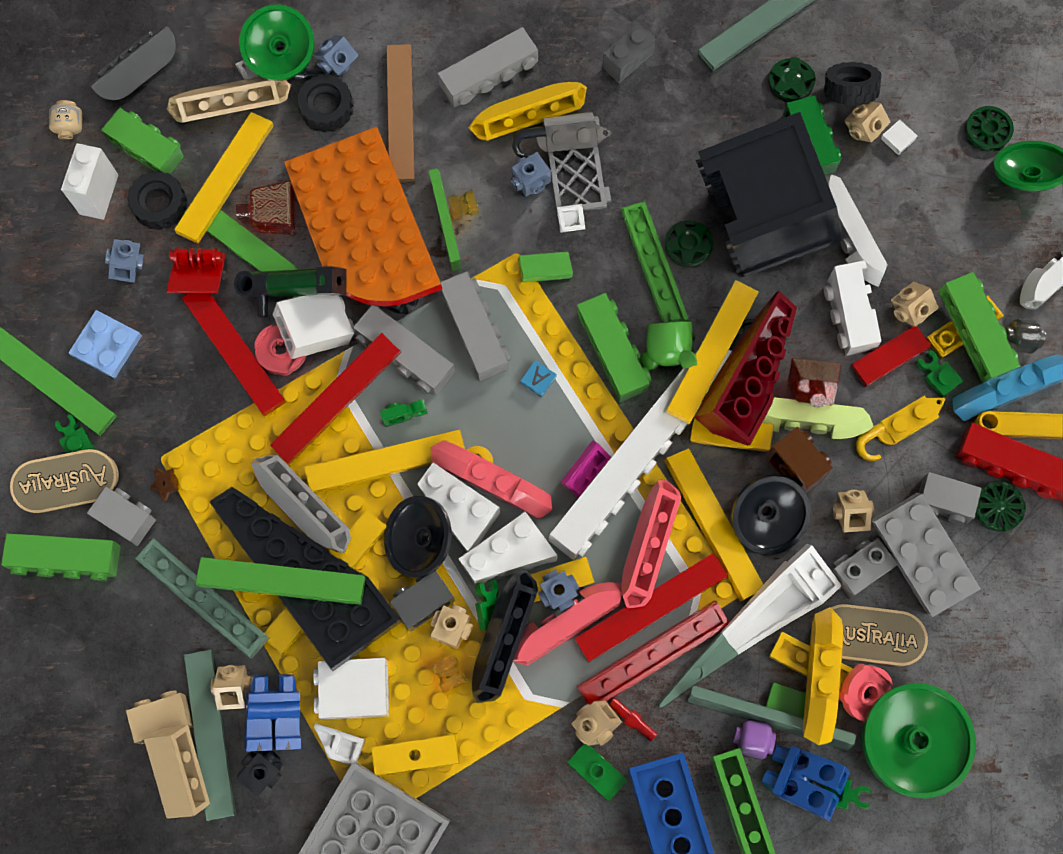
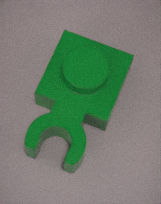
M930 350L926 354L930 359V363L927 364L919 358L916 365L920 370L929 373L924 380L940 398H943L959 386L963 380L947 361L940 365L936 353Z
M424 399L409 405L405 403L401 405L400 403L389 404L384 410L380 411L385 427L409 421L412 417L426 415L428 412Z
M71 414L67 415L70 420L69 426L63 427L59 421L55 422L56 429L65 435L59 439V442L66 454L88 449L96 450L86 430L83 427L77 429L78 422Z
M496 580L487 581L488 591L485 590L484 582L475 584L476 594L481 597V602L475 603L480 631L487 630L498 600L496 598L498 592Z
M851 780L846 781L841 795L834 793L839 798L836 806L837 809L849 810L850 802L862 810H868L870 807L868 803L860 802L859 797L863 793L871 794V789L866 786L852 789L853 782Z

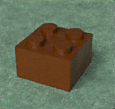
M797 426L772 446L765 460L778 475L795 481L807 494L826 478L833 467L830 465V458L823 451L819 452L813 445L812 437L806 431H801Z

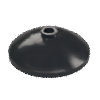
M780 475L763 476L747 484L738 494L732 508V526L738 539L750 550L761 554L781 553L793 547L804 536L810 523L811 506L807 494L795 481ZM765 506H769L768 511L766 513H762V509Z
M412 496L400 502L394 508L386 523L384 547L387 558L393 568L404 576L414 578L428 576L441 566L448 555L452 539L449 516L444 507L430 497Z

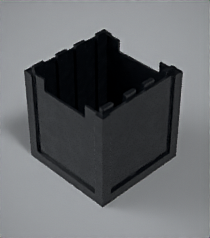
M801 112L698 151L700 159H697L696 163L698 168L704 167V169L700 170L705 186L711 185V187L707 188L709 196L715 195L719 208L732 204L737 220L725 224L730 238L725 243L727 249L733 248L729 250L734 265L739 264L735 266L737 273L743 272L744 277L842 241L837 206Z

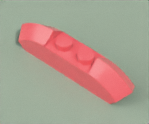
M445 440L431 447V464L435 463L452 476L522 512H526L534 518L540 519L552 511L551 495L530 482Z
M667 480L656 482L643 505L621 582L622 596L627 609L645 606L652 597L681 500L679 490Z
M607 582L589 586L579 592L583 599L582 601L574 600L575 604L565 609V612L557 617L555 614L550 615L541 622L542 627L538 628L534 622L530 623L524 629L513 662L529 666L620 606L622 596L621 583Z

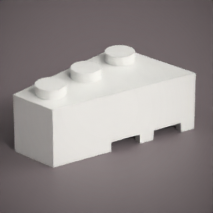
M865 260L835 266L824 286V296L827 301H830L832 307L830 312L831 320L834 325L837 324L839 331L837 335L838 344L841 349L844 348L846 356L875 350L881 343L876 311L871 309L867 293H872L871 286L865 285L862 272L863 269L867 268Z
M435 463L431 464L417 484L424 496L435 499L444 507L451 522L452 534L466 553L479 545L500 515V509L497 505Z
M524 512L460 557L459 562L474 584L483 582L485 584L489 580L501 579L523 569L527 571L536 566L556 562L557 554L528 514Z

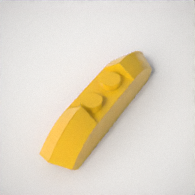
M563 82L513 97L483 110L468 128L478 139L488 141L541 123L543 118L557 117L581 109L583 106L587 87L578 82Z
M831 607L814 614L811 630L803 736L817 745L832 742L838 711L843 624L842 619Z

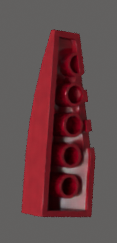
M777 291L735 346L694 416L712 434L747 446L751 445L773 403L775 396L772 394L774 384L778 382L780 372H778L779 364L785 357V341L787 337H790L797 307L780 291Z

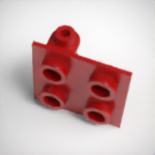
M179 248L170 250L169 257L173 264L166 290L167 293H218L226 254L218 251L217 248L203 250L198 248L197 253L194 248H190L189 252L188 249Z

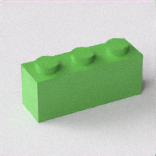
M119 108L101 129L110 143L154 172L163 171V173L171 174L184 158L179 142L170 136L166 138L161 135V131L154 125L149 124L147 126L132 111L127 113Z

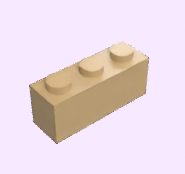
M188 725L162 727L145 737L146 750L166 818L195 816L210 805Z

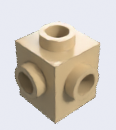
M872 101L855 107L852 113L844 120L852 138L871 143L890 123L882 104Z
M912 282L891 299L897 319L915 327L938 309L931 288L917 282Z
M864 490L838 492L837 503L833 504V515L835 519L839 520L844 533L871 531L874 505L872 500H868Z
M454 604L450 608L443 605L441 612L437 610L431 622V626L434 627L431 634L432 640L458 650L462 639H468L473 627L469 623L471 620L469 615H466L467 610ZM451 622L456 623L455 627L448 628Z
M245 665L218 667L216 677L211 679V693L215 696L217 710L245 708L246 690H250L252 679L251 676H247Z
M604 700L594 701L591 705L587 704L582 707L576 714L578 717L571 724L576 729L575 733L579 740L589 746L607 743L613 737L612 731L622 721Z

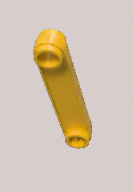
M986 411L979 414L974 420L975 424L985 427L982 419L989 421L992 429L989 430L1009 438L1063 440V414Z

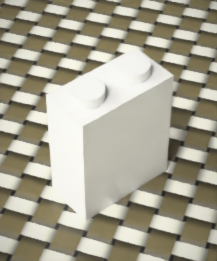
M76 143L61 190L80 215L104 220L118 173L101 148Z
M305 295L277 302L273 312L291 359L348 345L354 334V324L351 319H348L345 313L344 301L338 295Z
M385 658L348 660L333 672L325 661H318V669H314L313 674L314 685H318V697H314V712L319 714L320 719L389 717L388 661Z

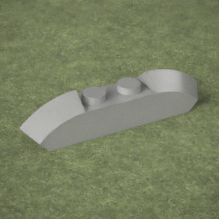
M267 455L253 459L251 463L260 485L294 523L314 542L330 550L345 553L351 539L349 528L278 455Z

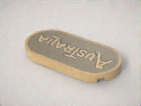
M93 449L36 459L22 464L12 475L10 492L15 503L23 510L31 513H43L95 502L105 487L112 491L114 490L118 482L119 473L116 463L107 454Z
M848 604L831 607L842 619V660L904 667L918 661L927 649L928 636L924 625L916 616L908 612Z

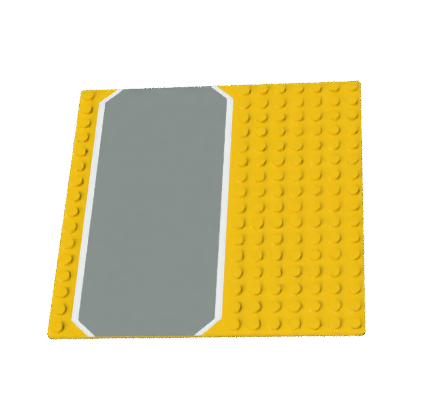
M515 253L473 277L477 280L481 290L478 293L480 301L485 300L489 307L491 315L487 317L491 324L496 323L501 337L497 338L501 347L505 345L511 358V360L507 361L509 370L479 381L444 298L441 295L396 321L454 364L456 373L437 396L430 391L428 394L423 392L416 385V380L410 376L408 378L402 376L395 369L397 366L391 363L290 465H287L309 487L305 472L306 466L460 429L466 450L473 446L486 448L492 454L493 464L530 482L551 495V512L540 519L528 516L557 554V561L533 567V569L527 570V572L533 574L587 557L595 583L576 590L578 596L573 601L578 599L580 602L583 599L579 592L589 586L607 582H622L625 562L643 505L656 482L667 479L657 464L648 475L643 472L638 479L641 482L639 487L632 495L627 493L622 499L625 502L623 507L616 515L612 513L605 520L609 524L600 536L594 534L589 540L592 546L583 557L578 554L572 560L548 541L550 533L578 500L561 481L590 442H597L612 457L634 429L537 281L522 282L518 265L519 254ZM358 343L279 388L278 391L286 403L264 417L256 404L253 403L161 457V462L166 471L169 469L174 470V474L178 479V492L216 559L253 563L209 502L230 487H234L258 503L260 507L269 513H273L281 521L306 535L264 491L256 478L251 463L253 459L267 455H278L282 459L270 444L366 347ZM535 360L557 374L556 379L543 397L534 393L520 382ZM424 399L428 414L412 417L409 421L385 427L380 411L384 410L387 405L392 403H400V405L405 403L409 405ZM431 465L315 494L349 530L365 510L369 511L386 525L390 514L400 502L412 496H424L417 484ZM460 480L500 509V515L480 543L524 513ZM681 500L654 589L712 553L714 554ZM383 533L354 569L369 577L400 618L401 623L350 660L385 658L388 661L389 717L320 719L319 714L314 712V697H318V685H314L313 674L314 669H318V661H324V659L305 633L302 632L284 655L268 642L264 646L280 674L294 675L296 689L300 692V710L327 758L324 746L314 728L315 723L365 739L357 763L373 773L374 766L371 747L455 734L459 758L458 764L380 775L386 781L417 799L582 696L577 685L712 601H717L722 609L738 599V596L728 578H725L593 661L588 662L574 638L626 607L623 596H621L620 606L529 666L513 662L501 696L495 701L476 703L472 695V676L486 630L480 631L475 603L481 602V597L476 594L475 584L459 562V558L465 555L466 551L452 534L448 555L436 570L455 598V602L452 604L466 609V615H469L471 619L469 623L473 625L468 639H462L457 650L432 640L431 634L434 627L431 626L433 617L410 632L390 603L394 599L393 594L405 586L409 589L417 582L415 581L416 578L400 574L390 564L385 552ZM324 547V548L326 549V551H328L329 553H331L332 550H330V549ZM517 573L496 580L498 583L496 598H499L507 582ZM485 583V590L488 591V584ZM234 591L250 621L262 632L269 628L285 608L277 595ZM542 600L534 602L526 626L534 622L540 628L542 627L541 622L552 614H555L557 617L565 612V610L560 611L558 607L552 610L550 605L545 607ZM451 622L448 628L455 627L456 623ZM418 750L411 753L413 761H417L420 758ZM328 758L341 782L351 765Z

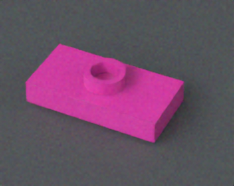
M591 441L562 479L561 483L579 499L612 457L597 442Z

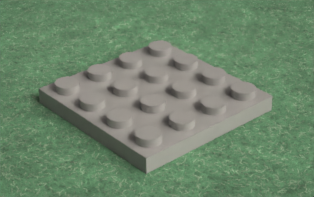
M354 761L299 854H431L451 820Z

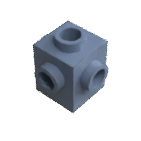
M335 35L330 39L324 40L318 46L319 50L314 54V57L318 60V67L325 74L337 76L345 74L350 69V64L359 56L344 36Z
M538 152L528 158L523 157L515 162L512 167L511 182L517 191L521 190L525 197L532 193L537 194L541 192L545 185L551 182V170Z
M114 239L112 249L107 248L105 264H109L108 279L135 283L137 269L142 270L144 254H139L140 243Z
M554 570L542 577L544 582L540 584L541 591L538 592V595L545 607L550 605L552 610L558 607L560 611H563L575 604L573 599L578 596L576 590L579 589V586L572 574L567 576L565 571L559 574L557 570ZM556 585H562L564 587V593L562 595H557L554 593V587Z

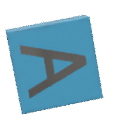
M535 360L520 382L534 393L543 397L556 379L557 374Z

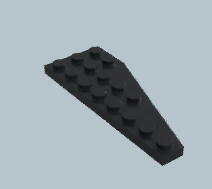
M230 487L209 501L253 563L364 575L350 567L342 559H338L326 551L324 547L294 527H290L281 521L273 513H269L260 507L258 503L234 487ZM364 575L366 579L361 605L278 596L332 672L401 623L400 618L366 575Z

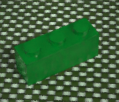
M815 95L786 103L783 117L801 112L824 175L836 172L842 159L841 152L833 143V132L830 125H826L822 104H818Z

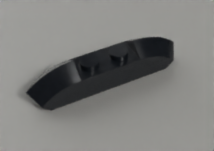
M525 569L515 574L507 582L496 602L473 670L472 695L476 703L495 701L501 696L538 592L537 582Z

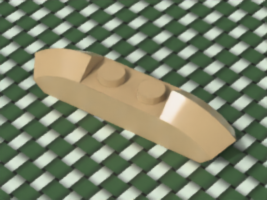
M256 77L195 89L169 98L167 110L176 122H188L279 104L287 100L291 84L286 80L272 81Z

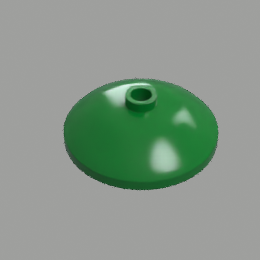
M276 4L262 7L249 16L241 29L239 47L244 62L255 74L267 80L283 81L297 76L307 67L314 53L315 39L309 22L300 12L289 6ZM283 43V44H284V49L281 50V51H278V50H277L278 44Z
M1022 141L1008 145L996 155L994 159V172L1001 181L1018 190L1039 192L1056 188L1063 184V148L1043 141Z

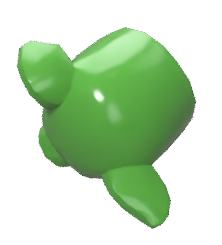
M675 319L669 322L648 324L647 352L641 353L640 357L642 366L646 367L647 370H652L659 365H681L683 368H691L697 365V358L692 347V321L689 319Z

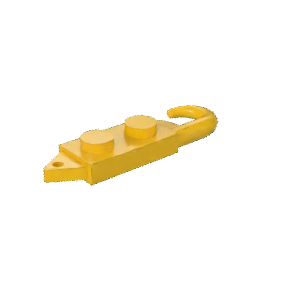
M924 395L885 418L872 429L858 437L856 441L858 455L867 461L881 459V455H870L865 451V444L877 437L885 445H896L936 421L946 399L926 398Z

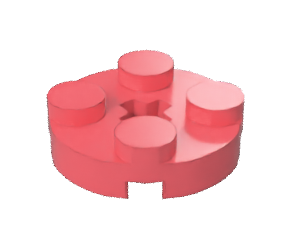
M270 325L264 328L255 340L254 348L257 361L264 370L271 374L288 376L303 364L306 356L291 359L288 350L284 354H276L275 346H282L285 343L278 326Z
M858 664L847 675L842 687L839 689V700L843 703L845 711L850 716L864 722L872 704L882 694L891 689L890 684L893 685L892 679L885 670L879 667ZM870 687V697H864L865 690Z

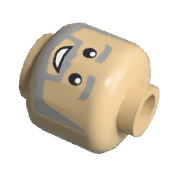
M67 100L56 101L55 105L49 108V129L53 133L58 134V138L72 139L73 135L79 134L82 131V110L76 106L75 102Z

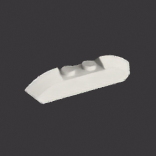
M826 175V180L838 210L842 236L841 247L845 253L850 255L846 258L847 263L865 260L867 268L862 271L864 280L879 287L887 263L841 178L834 175Z
M1063 257L1058 261L1053 258L1043 269L1035 268L1029 274L1020 295V304L1024 308L1036 310L1063 286Z

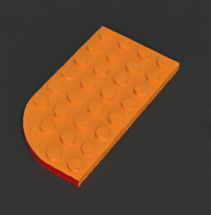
M377 126L284 161L322 267L333 266L347 269L346 296L368 305L396 306L409 303L443 289Z

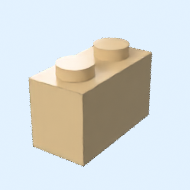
M176 690L161 694V699L153 702L150 699L134 703V708L126 710L134 743L145 744L144 738L162 727L188 725L189 729L193 728V719L187 695L177 693Z

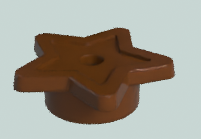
M156 468L154 470L155 481L150 486V489L158 491L161 500L167 501L170 493L179 490L178 479L173 469L164 472Z

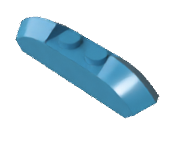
M1057 354L1037 360L975 386L952 398L953 411L964 422L969 421L983 412L996 410L1063 381V356Z

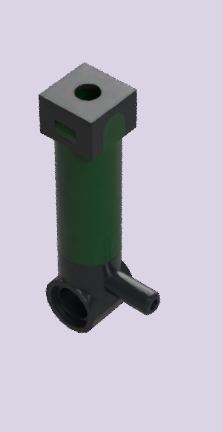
M330 266L316 267V269L241 271L234 279V288L240 296L258 298V317L267 318L268 297L347 295V269Z

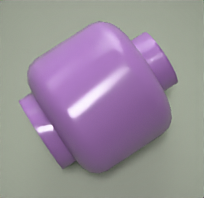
M747 719L743 722L742 727L736 726L733 743L738 744V748L741 749L743 756L762 760L766 758L767 754L772 755L776 733L772 732L771 726L767 723Z

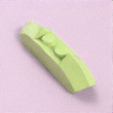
M775 397L762 422L773 424L774 432H779L780 426H784V429L789 431L794 430L798 426L799 429H810L814 434L830 432L832 439L852 438L874 427L870 415L861 407L829 405L823 403L822 407H814L811 403H808L809 401L802 402L801 400Z

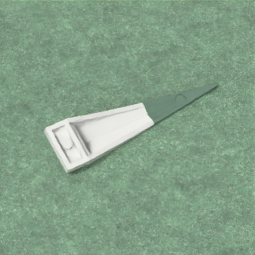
M806 544L788 562H783L659 700L656 706L659 708L664 707L743 651L800 616L822 605L842 586L812 545Z

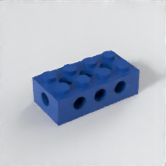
M684 753L629 768L628 774L652 854H678L675 852L673 844L679 837L684 838L688 845L687 850L683 854H714ZM660 781H665L670 785L671 792L669 796L661 797L657 793L656 786ZM669 809L676 810L679 815V821L674 826L667 824L665 821V813Z

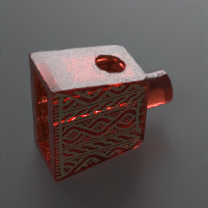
M284 181L251 189L250 203L236 204L237 219H250L256 232L296 235L295 199L291 182Z
M792 358L787 382L795 400L802 403H810L814 407L834 405L842 364Z

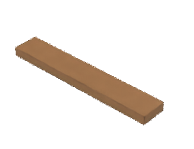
M411 44L387 45L389 157L399 182L410 183L415 182Z

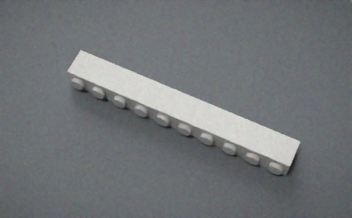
M728 350V352H727V354H726V356H725L723 362L721 363V365H720V367H719V369H718V371H717V373H716V375H715V377H714L712 383L714 382L716 376L718 375L719 371H720L721 368L723 367L724 363L726 362V360L728 359V357H729V355L731 354L732 351ZM689 368L682 369L550 533L548 541L572 560L578 554L582 557L592 546L589 540L594 534L601 535L609 524L605 520L611 513L616 515L625 504L622 501L627 493L632 495L641 484L638 479L643 472L646 475L651 472L657 463L654 461L655 457L659 453L664 455L673 443L670 441V438L674 433L680 435L687 426V423L666 413Z

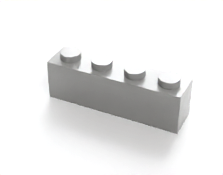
M521 27L439 72V85L454 108L460 104L465 105L480 93L489 92L500 82L511 80L520 71L531 69L538 62V49L524 28Z
M464 272L442 281L443 289L440 290L479 381L509 370L507 362L511 360L509 352L505 345L501 347L497 338L501 337L496 323L491 324L487 317L491 313L486 301H480L478 293L481 290L475 278L471 279L468 272Z
M371 305L353 327L356 333L355 339L366 348L383 333L401 351V354L392 362L397 366L395 369L405 378L410 376L416 380V385L427 394L430 391L437 396L456 373L453 363L375 305Z

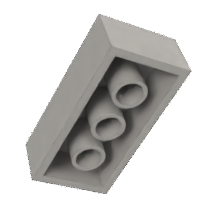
M915 493L871 519L873 527L889 553L898 563V568L926 614L934 617L981 589L922 493Z

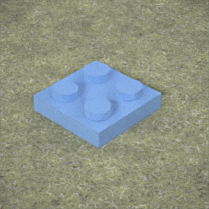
M96 310L70 349L69 354L115 379L142 335L136 330Z

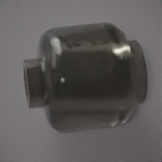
M1014 319L1009 326L1005 327L1007 340L1011 348L1016 352L1033 354L1044 345L1045 330L1038 321Z

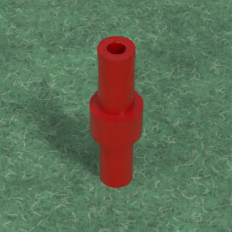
M614 697L608 704L612 710L624 719L623 722L629 728H635L650 742L658 734L641 719L642 716L634 709L631 711L617 698Z

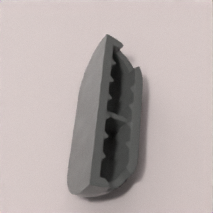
M163 25L154 35L151 31L143 35L95 74L98 79L90 82V87L99 96L108 100H118L129 95L172 59L176 43L170 28L167 25Z

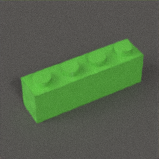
M971 272L945 283L938 290V293L982 383L1020 366L1018 354L1011 348L1007 340L1006 330L999 324L995 316V308L984 294L982 281L976 277L974 272Z
M606 293L578 304L577 315L619 403L648 391L651 377L647 368L641 367L638 361L640 358L639 351L636 345H631L627 338L629 331L626 324L620 322L616 315L618 314V309L614 300H609Z
M6 533L1 566L10 569V573L15 575H27V571L37 572L38 576L53 577L54 573H63V577L70 579H80V575H90L92 580L106 581L107 577H116L121 545L112 540Z
M738 748L711 757L710 761L741 854H776L741 749Z

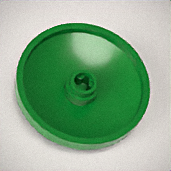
M910 683L886 691L872 704L863 724L862 747L870 769L886 787L898 794L911 798H933L952 791L965 779L975 758L976 737L968 713L951 694L933 685Z

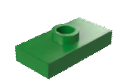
M583 744L567 762L608 802L627 781L594 748L587 744Z

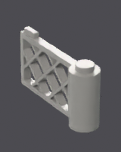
M593 112L543 118V127L596 121V124L599 126L600 124L598 116H594ZM592 147L593 151L587 158L576 151L577 149L568 150L569 153L563 161L555 157L553 152H548L556 210L557 207H562L560 199L566 191L577 199L573 205H577L580 202L583 203V211L607 208V203L611 202L609 186L604 187L598 147ZM573 154L584 162L577 172L566 165ZM587 164L596 170V176L591 182L580 175ZM562 168L573 175L566 185L557 179V174ZM576 178L588 185L581 195L569 188ZM558 186H560L563 189L560 193ZM592 188L600 194L601 202L590 203L583 197Z

